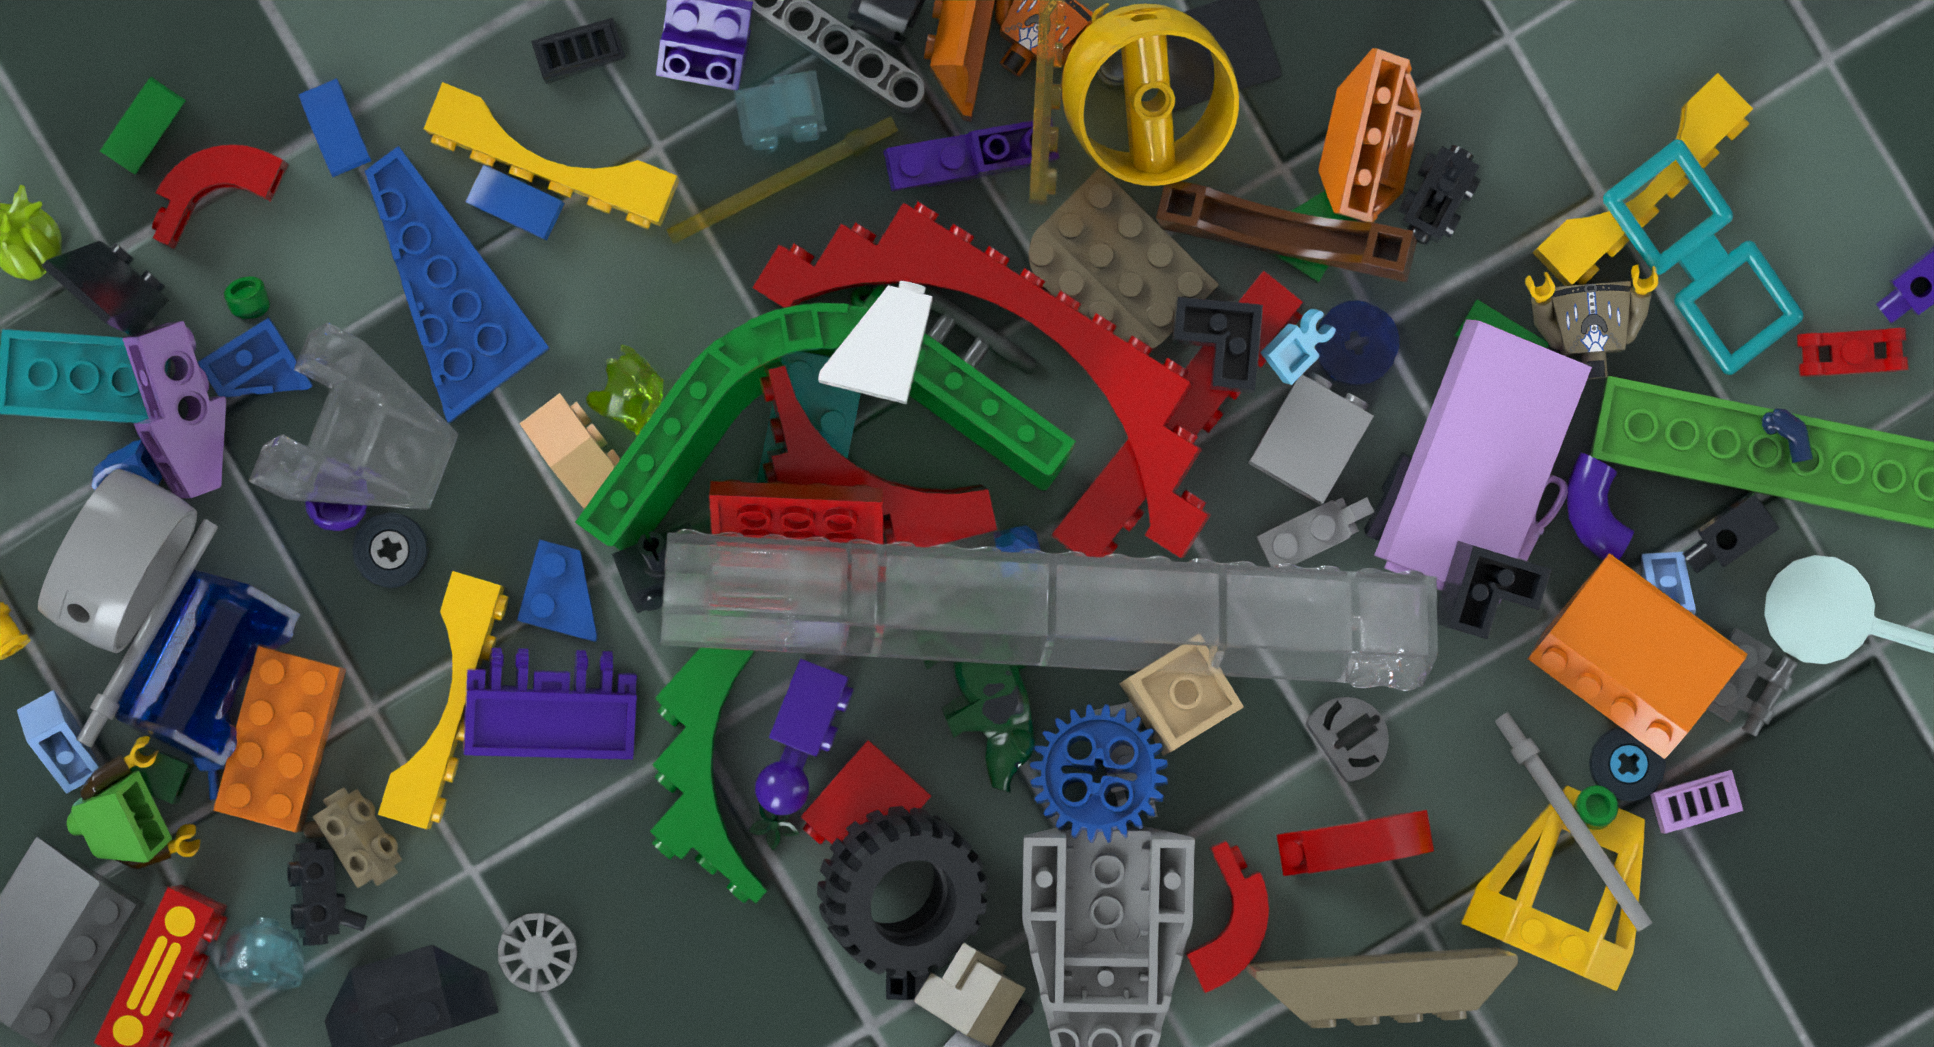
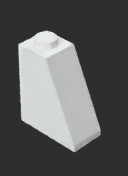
M900 281L898 288L888 285L820 370L819 383L907 404L933 301L932 296L924 294L926 287L906 281Z

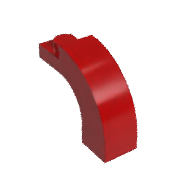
M244 145L214 146L192 154L166 175L156 191L157 195L170 202L167 208L162 206L154 218L152 230L156 232L153 239L175 250L196 205L206 195L219 189L238 188L271 202L289 164L268 152Z
M1427 810L1392 814L1352 823L1276 834L1283 876L1362 866L1434 851Z
M1225 840L1209 848L1230 890L1232 907L1229 920L1224 929L1215 938L1185 953L1205 993L1232 980L1248 966L1264 939L1269 916L1268 895L1261 872L1256 871L1244 877L1241 870L1248 868L1239 847L1237 845L1229 847Z

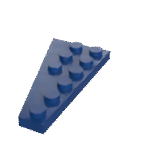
M397 146L365 170V174L390 244L389 247L402 281L401 283L431 369V375L437 388L447 423L450 424L547 352L550 347L402 149Z

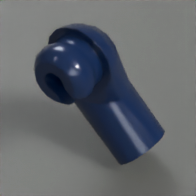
M1776 408L1773 412H1767L1763 415L1762 427L1764 431L1769 435L1778 433L1788 440L1792 463L1813 459L1807 427L1802 420L1782 408Z

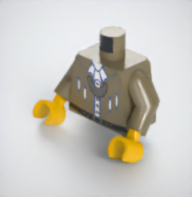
M1634 265L1631 270L1634 285L1632 288L1631 281L1555 287L1547 272H1544V284L1540 287H1535L1531 276H1528L1525 279V284L1532 295L1531 304L1534 326L1551 348L1560 350L1561 355L1566 357L1581 355V363L1592 367L1587 379L1607 378L1606 353H1618L1625 350L1626 345L1635 340L1647 318L1652 291L1658 285V275L1655 266L1652 267V274L1649 278L1641 279L1639 278V265Z

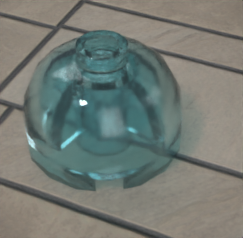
M257 918L254 920V925L239 928L224 943L219 959V978L230 984L251 988L252 982L268 983L265 990L296 988L301 986L302 977L304 976V952L299 940L291 932L279 928V921L269 918Z

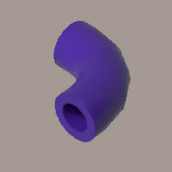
M1580 453L1574 463L1567 485L1568 519L1580 542L1603 561L1610 553L1620 560L1632 539L1634 530L1618 521L1609 508L1608 493L1617 475V471L1592 456Z

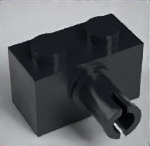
M690 522L661 534L651 531L649 532L651 537L649 539L643 534L637 544L612 554L626 593L637 614L645 610L659 609L667 601L683 594L697 593L707 584L715 581L700 541Z

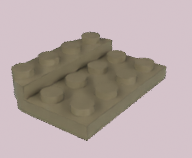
M1101 167L1037 228L1030 242V269L1032 273L1046 281L1043 288L1056 297L1061 290L1081 303L1077 311L1090 319L1093 318L1095 313H1098L1117 325L1113 332L1127 342L1131 335L1152 347V351L1158 348L1173 333L1175 304L1178 297L1207 299L1219 287V284Z

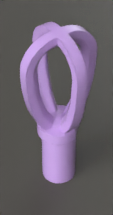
M1550 475L1546 486L1550 483L1557 484L1560 488L1559 495L1551 509L1539 522L1536 521L1535 512L1518 555L1519 558L1525 561L1528 560L1540 534H1543L1545 530L1543 528L1554 519L1567 497L1568 486L1563 479L1557 476Z

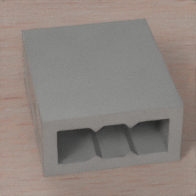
M1310 372L1308 377L1302 374L1294 382L1248 464L1315 503L1322 505L1374 415L1366 411L1369 404L1350 393H1347L1345 398L1330 390L1333 385L1330 381L1314 372Z

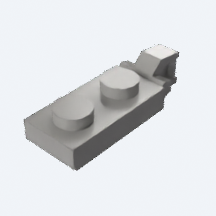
M1342 497L1334 502L1331 500L1256 536L1275 575L1351 538V535L1359 532L1355 521L1374 513V510L1367 497L1349 506L1346 505Z

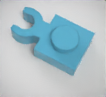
M1317 309L1308 310L1301 319L1300 328L1296 325L1288 324L1260 352L1283 383L1292 385L1320 357L1314 346L1318 342H1327L1335 334L1336 329L1326 324L1316 331V323L1324 315L1322 311Z

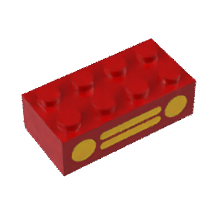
M182 884L167 888L94 1041L95 1044L101 1047H169L174 1033L168 1031L172 1021L176 1017L181 1018L185 1013L192 998V995L187 993V990L195 978H201L210 960V956L206 955L205 952L213 939L219 940L227 925L228 918L223 916L227 905Z

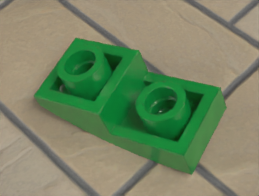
M150 77L100 152L136 175L186 100Z

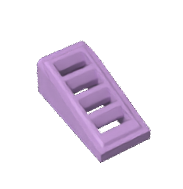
M1732 770L1656 790L1650 794L1660 831L1664 834L1743 811ZM1723 782L1729 803L1728 806L1721 807L1715 787L1716 783ZM1707 787L1713 810L1705 811L1699 788ZM1691 791L1697 812L1696 815L1692 816L1689 814L1684 793ZM1672 796L1676 797L1681 819L1674 820L1668 800Z

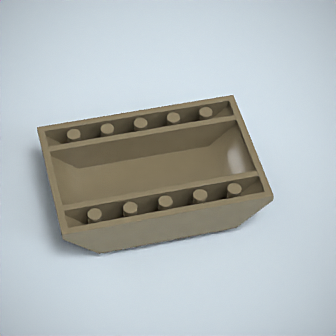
M1499 947L1250 962L1246 967V971L1304 1023L1310 1025L1311 1028H1330L1337 1026L1336 1019L1347 1018V1020H1350L1351 1023L1357 1026L1380 1024V1016H1390L1397 1020V1023L1422 1022L1423 1014L1432 1013V1015H1436L1441 1020L1467 1019V1011L1478 1010L1517 966L1518 955Z

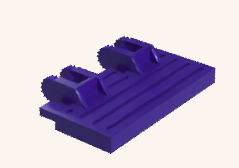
M491 648L489 688H485V669H467L463 753L464 755L633 760L637 675L636 673H618L617 692L612 691L613 653L612 651H602L599 661L600 686L599 688H586L587 652L586 650H576L573 690H570V672L534 671L533 689H527L528 649L518 648L515 656V686L501 685L504 655L502 648Z

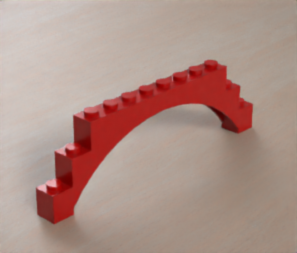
M918 201L914 208L905 203L901 205L878 244L873 242L877 235L855 222L852 229L840 224L816 265L812 264L815 256L799 245L793 243L790 249L778 245L752 288L784 308L799 305L800 302L834 291L865 285L898 284L900 281H906L919 285L936 286L964 292L993 302L1031 322L1059 343L1087 371L1105 394L1126 431L1137 457L1146 490L1151 526L1145 536L1180 558L1186 556L1211 514L1203 510L1207 502L1186 489L1182 495L1176 493V490L1202 451V448L1194 444L1198 436L1177 423L1173 430L1167 427L1194 384L1185 378L1189 370L1169 358L1166 359L1164 364L1149 356L1153 350L1152 347L1131 335L1128 342L1113 333L1117 325L1098 313H1095L1092 319L1077 311L1081 306L1079 301L1061 290L1056 297L1042 289L1046 282L1045 280L1026 268L1023 269L1021 274L1013 271L1006 266L1010 258L988 246L985 252L971 244L974 239L973 235L954 223L949 230L935 222L939 214Z

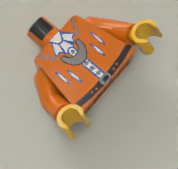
M996 0L995 20L1001 26L1000 36L1012 44L999 62L1000 65L1017 77L1022 75L1032 59L1046 68H1049L1053 63L1064 66L1076 40L1087 27L1103 16L1104 10L1110 4L1105 3L1093 13L1076 0Z

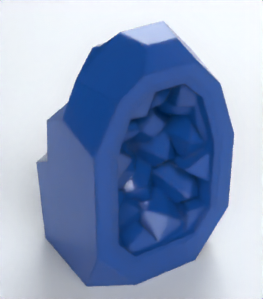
M136 440L126 447L108 454L105 460L94 467L91 487L96 490L102 481L116 469L137 474L159 485L162 475L143 442Z
M1026 525L993 532L1003 574L1037 566L1042 555L1036 532Z

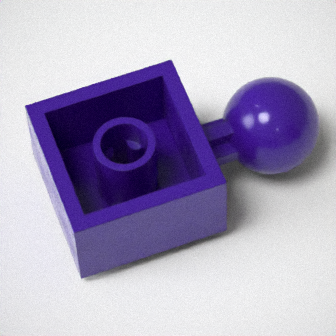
M800 658L769 735L770 739L783 743L786 746L780 761L767 765L759 773L755 783L757 800L766 811L775 815H790L798 811L805 804L809 795V781L803 769L809 754L818 757L821 750L830 751L839 729L832 726V722L837 710L846 711L854 691L853 688L847 686L849 677Z

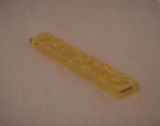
M1040 0L1029 204L1046 205L1047 194H1055L1057 169H1048L1049 152L1058 151L1059 127L1050 125L1051 110H1060L1061 85L1053 84V68H1062L1063 42H1055L1056 26H1064L1065 0Z

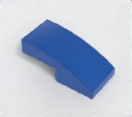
M337 78L298 94L332 177L371 162L360 129L353 118L342 86Z
M484 164L466 200V203L546 241L565 204L563 201Z

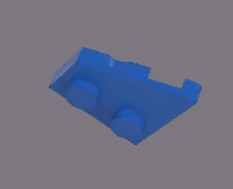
M270 317L197 362L199 367L205 372L208 381L217 395L225 396V398L249 394L257 395L291 390H308L313 386Z
M539 539L517 621L597 642L598 633L585 576L582 552Z

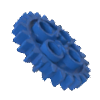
M1108 704L1104 705L1101 715H1095L1092 706L1087 705L1086 717L1080 718L1077 712L1072 709L1070 710L1072 722L1068 725L1059 718L1055 719L1059 730L1056 735L1044 730L1043 735L1049 742L1048 747L1035 746L1034 748L1035 752L1043 757V761L1030 763L1032 770L1041 773V776L1030 780V783L1034 788L1044 789L1035 797L1037 804L1050 802V805L1043 813L1044 816L1048 819L1058 814L1057 829L1062 830L1068 824H1071V836L1074 839L1081 834L1082 830H1086L1090 843H1094L1098 832H1103L1105 839L1110 843L1113 830L1116 829L1127 838L1128 824L1132 822L1136 827L1142 829L1143 824L1139 816L1142 813L1152 817L1156 815L1154 809L1149 804L1150 801L1163 802L1164 796L1155 788L1156 786L1168 785V779L1163 775L1157 774V771L1167 768L1168 763L1167 760L1154 758L1164 750L1161 743L1149 745L1148 743L1155 735L1154 730L1150 728L1140 733L1139 729L1142 719L1138 716L1130 723H1127V711L1124 708L1119 711L1116 717H1111ZM1078 741H1086L1092 745L1091 754L1084 760H1076L1069 755L1071 746ZM1122 745L1129 746L1134 750L1133 759L1125 765L1116 764L1111 760L1112 752L1115 748ZM1103 764L1106 772L1109 774L1132 773L1137 775V779L1128 781L1119 777L1102 776L1101 783H1095L1091 774H1065L1062 772V768L1068 766L1094 772L1097 770L1098 765ZM1075 782L1084 784L1087 787V793L1082 800L1071 802L1064 798V792L1068 785ZM1115 787H1122L1129 791L1128 801L1120 807L1111 806L1106 802L1108 792Z

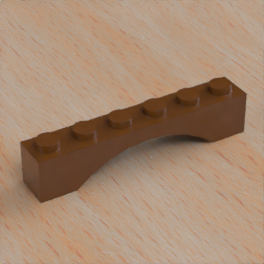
M1183 181L1164 185L1156 216L1163 230L1402 282L1408 281L1417 245L1414 231L1374 222L1337 220L1291 212L1238 198L1207 186Z

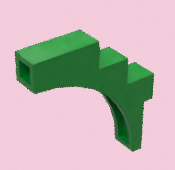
M722 623L655 697V700L661 704L657 712L672 726L676 727L681 722L685 729L652 764L659 771L654 778L672 794L677 788L683 794L650 832L656 837L652 844L668 859L671 860L676 855L682 860L694 848L699 852L694 859L712 875L719 870L730 880L726 888L744 904L749 898L756 904L769 889L745 864L728 835L718 807L713 776L714 742L722 708L736 678L756 651L726 624Z

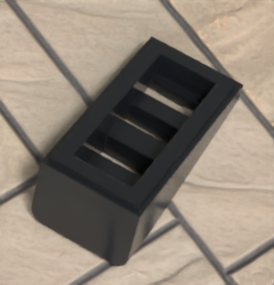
M613 18L531 41L546 84L626 59ZM604 31L610 53L602 54L596 33ZM587 36L594 57L586 59L580 40ZM572 41L578 62L570 64L564 44ZM556 47L562 65L556 68L553 67L548 49Z

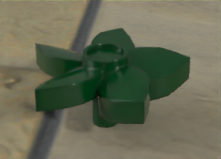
M760 803L759 813L762 819L754 822L748 830L756 835L766 834L767 843L772 851L780 843V833L789 837L799 834L796 827L786 821L790 815L772 814L766 811Z

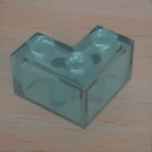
M816 70L774 77V84L734 91L743 142L745 145L753 144L754 150L778 146V139L794 137L795 143L817 140L820 138L819 132L827 131Z

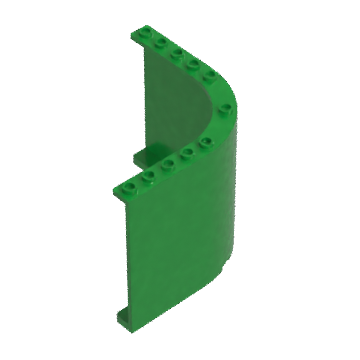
M840 303L795 305L773 310L752 318L714 341L695 358L680 376L575 523L608 547L615 546L619 550L637 544L643 534L649 539V532L656 530L743 410L763 394L760 378L766 376L764 365L781 362L782 356L801 351L832 357L869 309ZM924 333L909 396L1039 490H1048L1069 461L1076 441Z

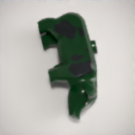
M975 594L957 604L956 608L945 616H929L916 622L912 627V632L927 670L938 662L954 660L956 681L962 695L941 707L953 738L963 732H980L987 738L985 760L991 786L994 789L1011 793L1010 784L1014 774L1030 759L1035 748L1029 699L1019 670L1025 669L1026 666L1018 645L1009 647L996 613L990 606L986 605L983 596Z

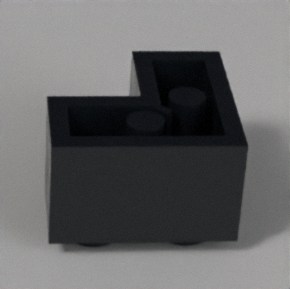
M1187 297L1177 298L1172 343L1214 347L1211 390L1253 393L1255 391L1263 305Z
M1457 541L1433 622L1447 628L1488 639L1499 600L1504 599L1539 610L1552 569Z

